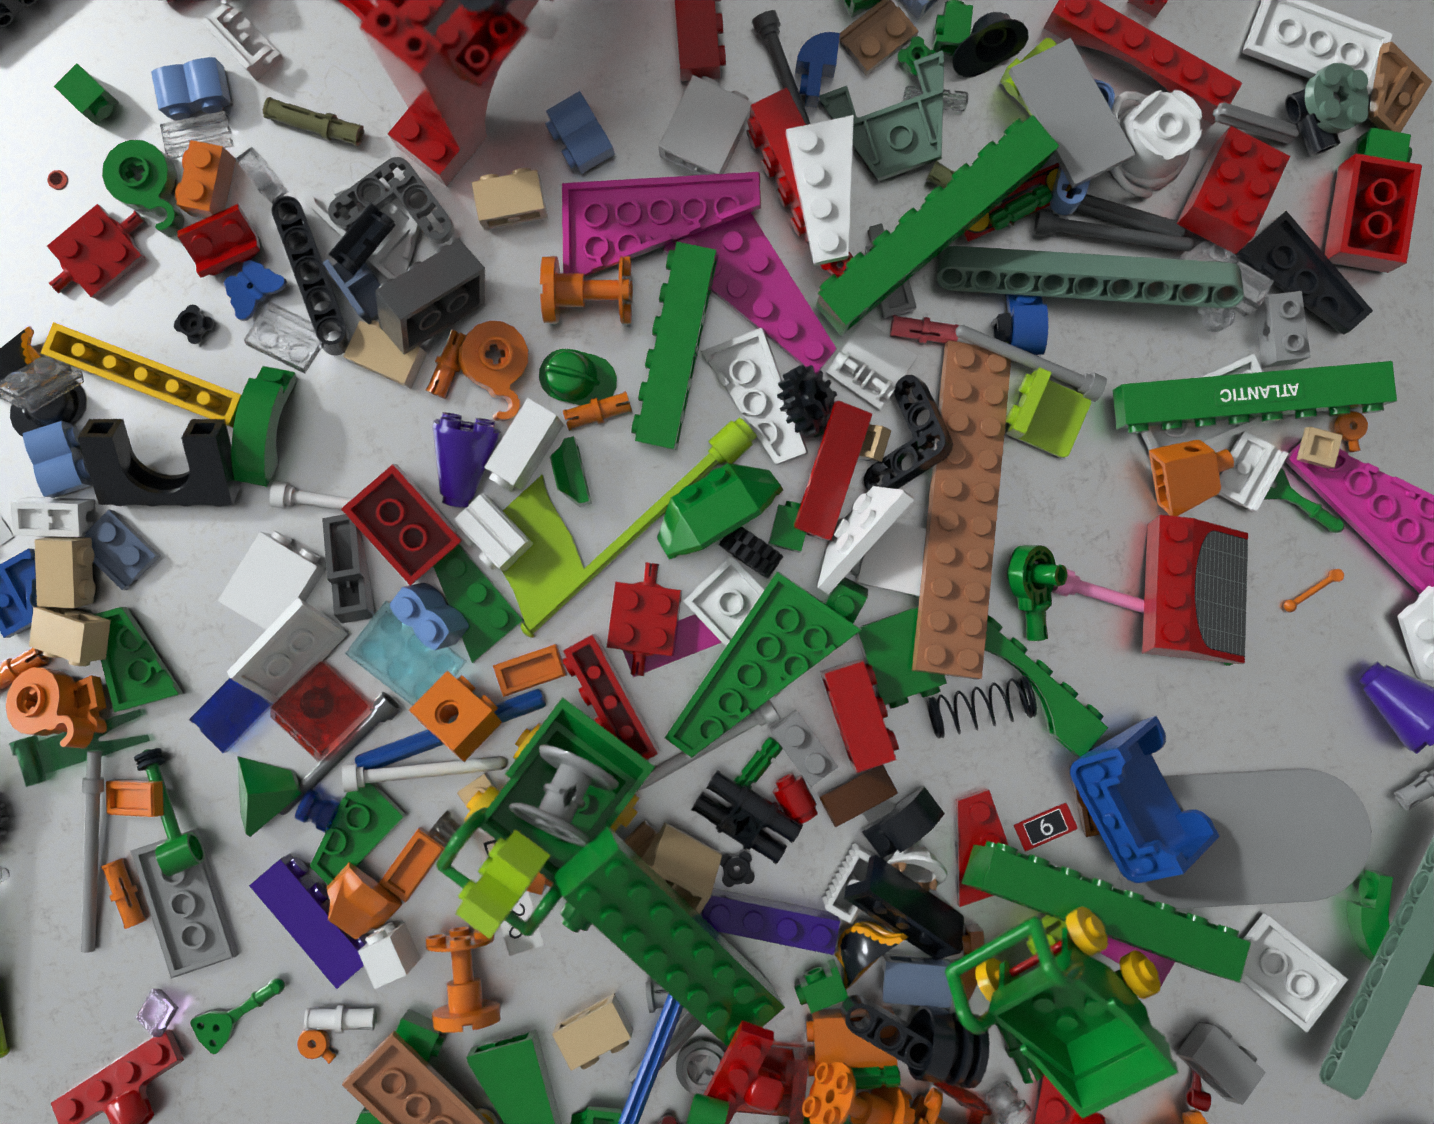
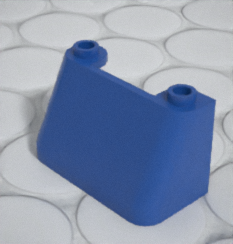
M1157 716L1144 719L1079 757L1070 767L1072 781L1119 871L1126 879L1134 883H1143L1184 874L1220 837L1211 819L1202 811L1187 810L1181 812L1152 756V753L1159 751L1166 743V734Z

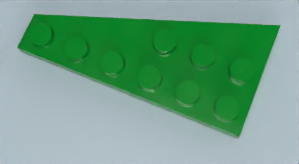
M776 572L665 736V739L691 758L863 629L782 573Z

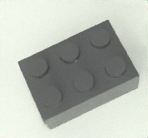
M460 239L451 245L442 246L433 256L423 262L412 264L406 272L395 279L384 281L375 290L379 326L405 355L485 304V267Z

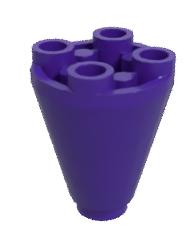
M442 412L440 419L433 421L432 428L439 491L443 496V504L453 507H468L469 500L474 498L486 470L484 467L500 439L501 432L495 428V421L475 418L474 423L462 421V416L459 414Z
M1378 661L1374 663L1358 681L1364 685L1363 690L1408 750L1417 754L1426 745L1430 747L1434 745V687L1389 665L1383 666Z

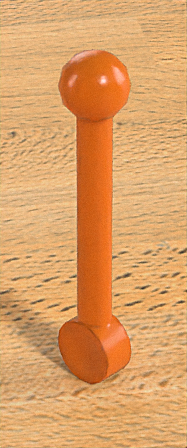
M1332 569L1326 579L1294 600H1286L1283 605L1284 610L1294 612L1298 604L1330 583L1342 581L1344 578L1343 571L1341 569Z

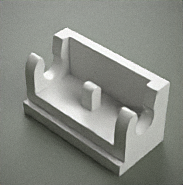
M229 3L221 5L208 18L205 17L201 21L256 81L282 58L281 54L238 8L235 7L233 9Z
M26 497L12 501V535L81 537L83 532L88 531L93 526V522L86 521V513L94 509V499Z

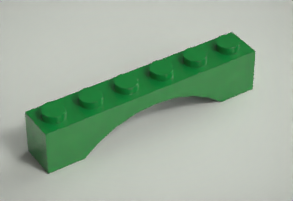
M988 615L985 651L1002 658L1017 669L1022 676L1024 675L1029 679L1045 713L1049 734L1073 755L1081 757L1086 754L1108 729L1101 721L1104 716L1090 704L1083 706L1076 699L1079 694L1064 681L1061 684L1057 683L1051 677L1053 671L1039 659L1036 662L1032 661L1025 654L1028 649L1014 637L1010 640L1007 639L1000 632L1003 627Z

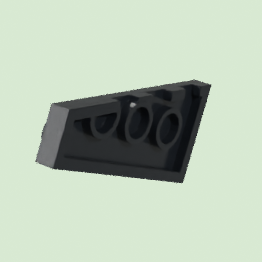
M1287 211L1278 216L1235 254L1237 258L1285 293L1302 291L1304 306L1343 335L1354 329L1373 312L1371 307Z

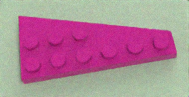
M745 172L562 183L563 273H584L585 276L619 264L620 256H631L632 259L761 209L760 173Z
M752 213L676 241L716 249L719 256L711 291L757 329L762 327L765 330L766 336L798 363L804 365L805 368L812 365L816 373L820 371L834 354L837 348ZM676 242L666 245L663 248L664 253L668 255L670 249L675 250Z
M1301 442L1288 454L1285 462L1419 594L1428 586L1434 587V495L1396 476L1392 477L1370 463H1363L1349 456L1347 452L1341 449L1338 452L1335 468L1331 469L1297 461Z

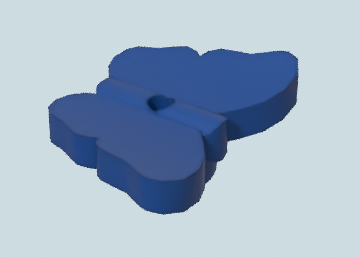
M252 260L244 262L242 266L243 272H239L237 277L229 276L224 281L227 296L231 298L230 303L235 310V316L241 321L249 320L256 312L258 302L264 301L267 295L281 292L287 284L283 276L275 274L270 269H266L262 264Z

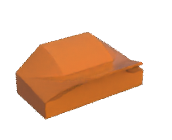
M350 862L327 886V893L330 899L328 920L354 939H358L372 929L381 927L402 905L400 898Z

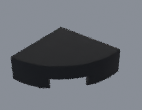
M1011 313L998 314L991 322L993 337L1011 345Z

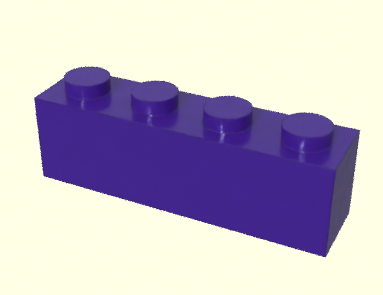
M288 854L279 859L249 886L332 985L338 989L364 966L358 951L367 943L366 936L362 935L358 939H354L328 920L330 900L328 899L327 889L319 882L315 883L307 874V866L300 858Z
M713 888L711 897L701 914L717 932L834 955L840 926L839 917L829 911Z

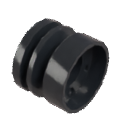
M926 1005L919 1007L914 1013L910 1024L928 1036L933 1044L927 1068L925 1070H917L908 1066L910 1075L918 1081L942 1083L945 1081L949 1086H960L968 1089L976 1088L981 1083L988 1064L990 1046L988 1030L983 1034H973L962 1025L956 1012L951 1014L947 1009ZM973 1014L976 1018L980 1017L978 1014ZM917 1043L913 1045L910 1055L921 1054L924 1051L925 1044Z

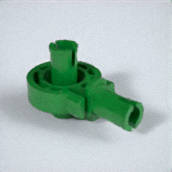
M1022 545L1015 548L1007 569L1010 588L1017 598L1018 609L1025 611L1026 638L1029 641L1048 639L1046 610L1052 606L1051 592L1054 585L1063 586L1066 583L1068 574L1066 567L1061 564L1056 565L1052 552L1042 545Z

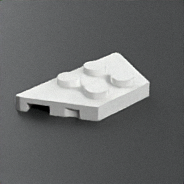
M362 178L357 179L353 184H343L332 189L333 192L317 198L314 196L309 197L304 202L343 237L348 230L340 229L331 221L328 215V208L336 197ZM377 186L367 187L363 193L364 200L368 202L376 201L381 194L380 188ZM357 197L352 199L357 204L360 210H363L365 208L357 200ZM398 198L380 210L394 220L396 225L367 259L387 279H395L408 270L420 231V227ZM345 207L339 210L341 212L340 217H343L345 220L351 217L349 214L350 210H347Z
M873 486L866 494H861L856 499L851 512L845 518H840L837 521L832 539L828 542L817 585L818 588L829 595L914 501V497L904 490Z
M1428 586L1419 595L1417 601L1408 605L1397 617L1416 676L1422 680L1434 681V587Z

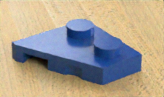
M28 548L0 564V632L3 638H10L32 625L33 608L39 607L37 606L35 549Z

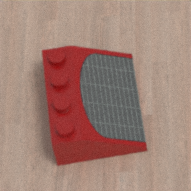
M1159 515L1148 523L1142 654L1245 664L1248 533L1195 518Z

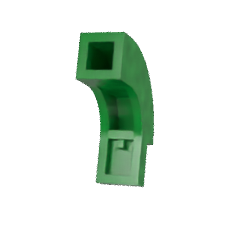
M262 366L256 379H248L238 404L232 434L231 460L235 481L268 486L279 464L276 449L277 427L282 409L296 384L295 372Z
M1365 869L1364 878L1359 883L1361 900L1360 902L1347 900L1346 910L1351 935L1360 951L1372 962L1390 927L1388 914L1393 877L1379 871ZM1434 953L1418 985L1434 987Z

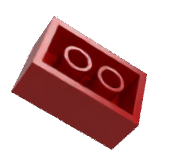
M1230 126L1214 144L1177 224L1234 254L1238 253L1254 237L1290 156Z
M1356 153L1338 166L1324 253L1331 263L1389 273L1407 263L1422 170L1421 164Z
M392 464L341 508L410 586L463 541L456 533L457 530L397 464Z
M855 659L820 671L852 768L859 773L897 760L894 751L899 750L898 742L893 730L885 726L883 718L888 717V713L882 697L875 696L872 686L877 685V680L872 666H868L862 660Z

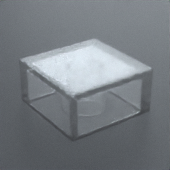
M250 147L235 158L258 191L272 204L276 199L289 192L267 161L253 147Z

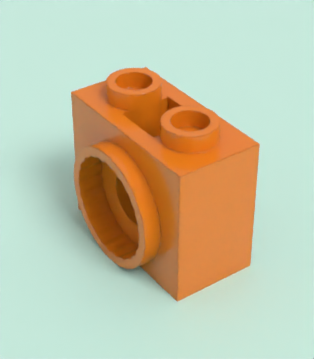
M446 671L409 711L445 746L465 762L495 731L502 721L494 713L498 707L487 696L483 694L478 698L472 693L476 688L464 676L460 675L456 679L450 672ZM458 714L455 721L448 723L452 716Z

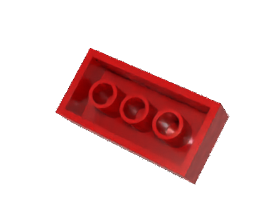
M786 87L750 105V118L747 119L749 130L746 132L754 149L759 147L764 157L761 163L768 178L774 177L779 187L776 189V193L783 207L789 206L794 216L790 220L798 236L803 235L806 242L809 243L786 138V129L806 124Z

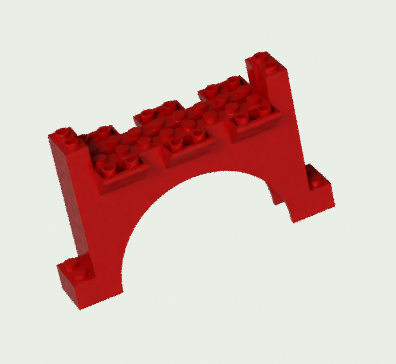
M371 0L376 6L359 25V28L408 106L407 111L389 131L388 135L398 149L446 187L488 137L485 118L493 84L502 63L528 33L529 28L524 25V22L539 0H513L507 6V13L504 16H498L493 12L485 10L470 12L462 7L459 0Z

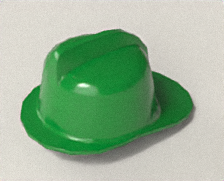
M558 349L551 352L543 360L539 368V381L542 389L550 397L560 401L582 406L591 403L593 398L602 400L613 396L617 388V376L614 368L607 360L597 355L573 349Z

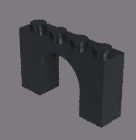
M89 419L77 437L99 505H148L152 507L159 505H180L184 507L213 505L222 507L233 505L241 488L240 481L234 480L231 442L225 419L190 420L181 437L189 471L179 475L161 474L141 463L132 450L123 419Z

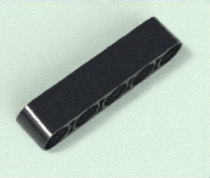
M282 196L273 203L271 208L272 216L315 334L326 353L334 356L345 353L350 343V335L307 218L297 199L290 196ZM289 213L297 214L292 220H283L284 216ZM298 243H308L303 250L297 251L293 249ZM310 272L319 273L317 278L313 280H304L306 274ZM326 301L330 303L329 307L325 310H315V306L320 302ZM332 331L341 332V336L335 341L325 339L328 333Z

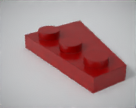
M984 789L956 799V840L958 843L957 905L959 907L994 896L961 884L973 845L985 846L987 841L1008 845L990 790Z

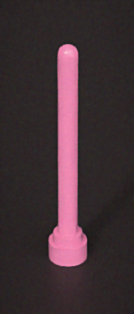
M1067 569L1066 583L1063 586L1054 585L1052 590L1053 593L1067 597L1069 594L1075 595L1078 593L1144 613L1143 599L1081 581L1080 576H1076L1072 570Z

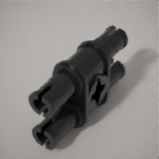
M719 770L715 772L706 789L722 797L731 806H724L702 791L691 809L716 825L715 829H717L718 833H725L742 844L743 849L750 850L752 848L775 864L783 856L787 845L771 837L763 831V828L768 827L789 840L790 843H793L803 827L802 823L795 821L779 810L777 802H770L753 791L749 784L742 786L722 774Z

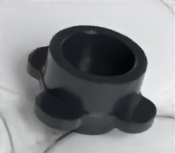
M196 305L187 306L186 310L182 311L174 321V329L185 334L188 337V341L192 344H199L204 333L214 327L213 319L208 316L205 317ZM196 322V327H192L191 323Z
M742 851L739 855L733 856L729 854L722 855L720 865L724 871L722 882L725 886L732 887L734 884L742 883L751 884L754 881L755 875L750 868L752 856L749 852ZM735 866L740 867L739 872L734 871Z

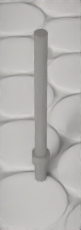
M87 751L86 777L82 779V792L86 793L81 952L84 953L94 952L96 945L100 793L104 792V777H101L102 751Z

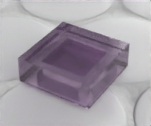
M152 988L135 1018L152 1037H162L179 1007L162 989Z

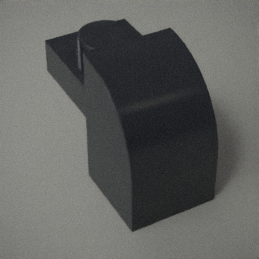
M923 787L903 798L889 814L867 825L862 833L880 857L884 858L897 850L901 853L917 843L937 825L945 813L928 790Z

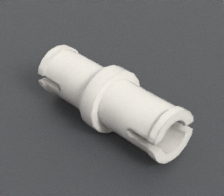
M338 1005L336 1009L307 1008L304 1015L305 1031L335 1030V1033H344V1030L374 1031L376 1008L346 1009L345 1005Z

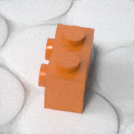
M190 140L189 148L184 152L182 158L184 169L182 180L177 184L175 190L176 205L190 216L204 219L225 210L236 158L223 146Z

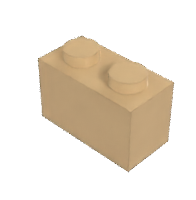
M519 168L513 170L510 175L499 177L497 174H487L481 176L479 181L471 182L478 220L484 230L548 218L542 183L537 170Z
M372 320L370 325L359 321L343 357L360 367L411 389L427 353L417 346L404 355L381 329L379 322Z
M50 536L35 539L37 606L78 608L94 603L93 596L96 588L93 581L92 563L94 561V550L92 548V538Z
M34 607L29 647L43 651V655L47 657L68 659L70 665L89 666L91 661L106 659L111 620L74 608Z
M614 993L556 1024L552 1036L572 1071L579 1066L581 1069L591 1067L599 1061L600 1055L609 1050L611 1053H616L629 1045L628 1040L632 1037L633 1028Z

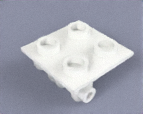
M863 319L826 373L881 410L895 390L898 380L906 374L918 356L866 319Z

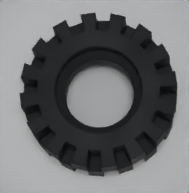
M742 526L723 537L719 543V546L767 579H769L783 558V555Z

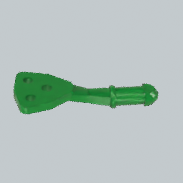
M1280 468L1273 481L1275 487H1270L1264 500L1283 499L1293 503L1306 512L1309 518H1314L1327 527L1330 532H1342L1344 530L1343 521L1323 509L1321 504H1316L1302 497L1292 489L1285 471Z
M279 978L271 980L269 984L259 991L253 992L251 997L242 1005L230 1011H209L195 1016L190 1021V1024L198 1041L211 1054H217L230 1040L235 1023L245 1013L256 1007H262L266 1001L275 995H279L285 988L284 981Z

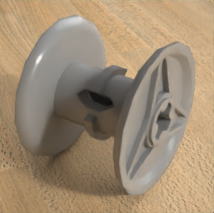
M541 745L539 747L541 757L558 770L551 784H545L543 790L546 794L539 808L524 803H512L509 809L515 815L542 831L569 843L585 847L589 843V838L582 831L572 826L571 822L578 808L583 809L585 805L582 799L589 785L604 790H615L619 783L603 769L583 758L556 747Z

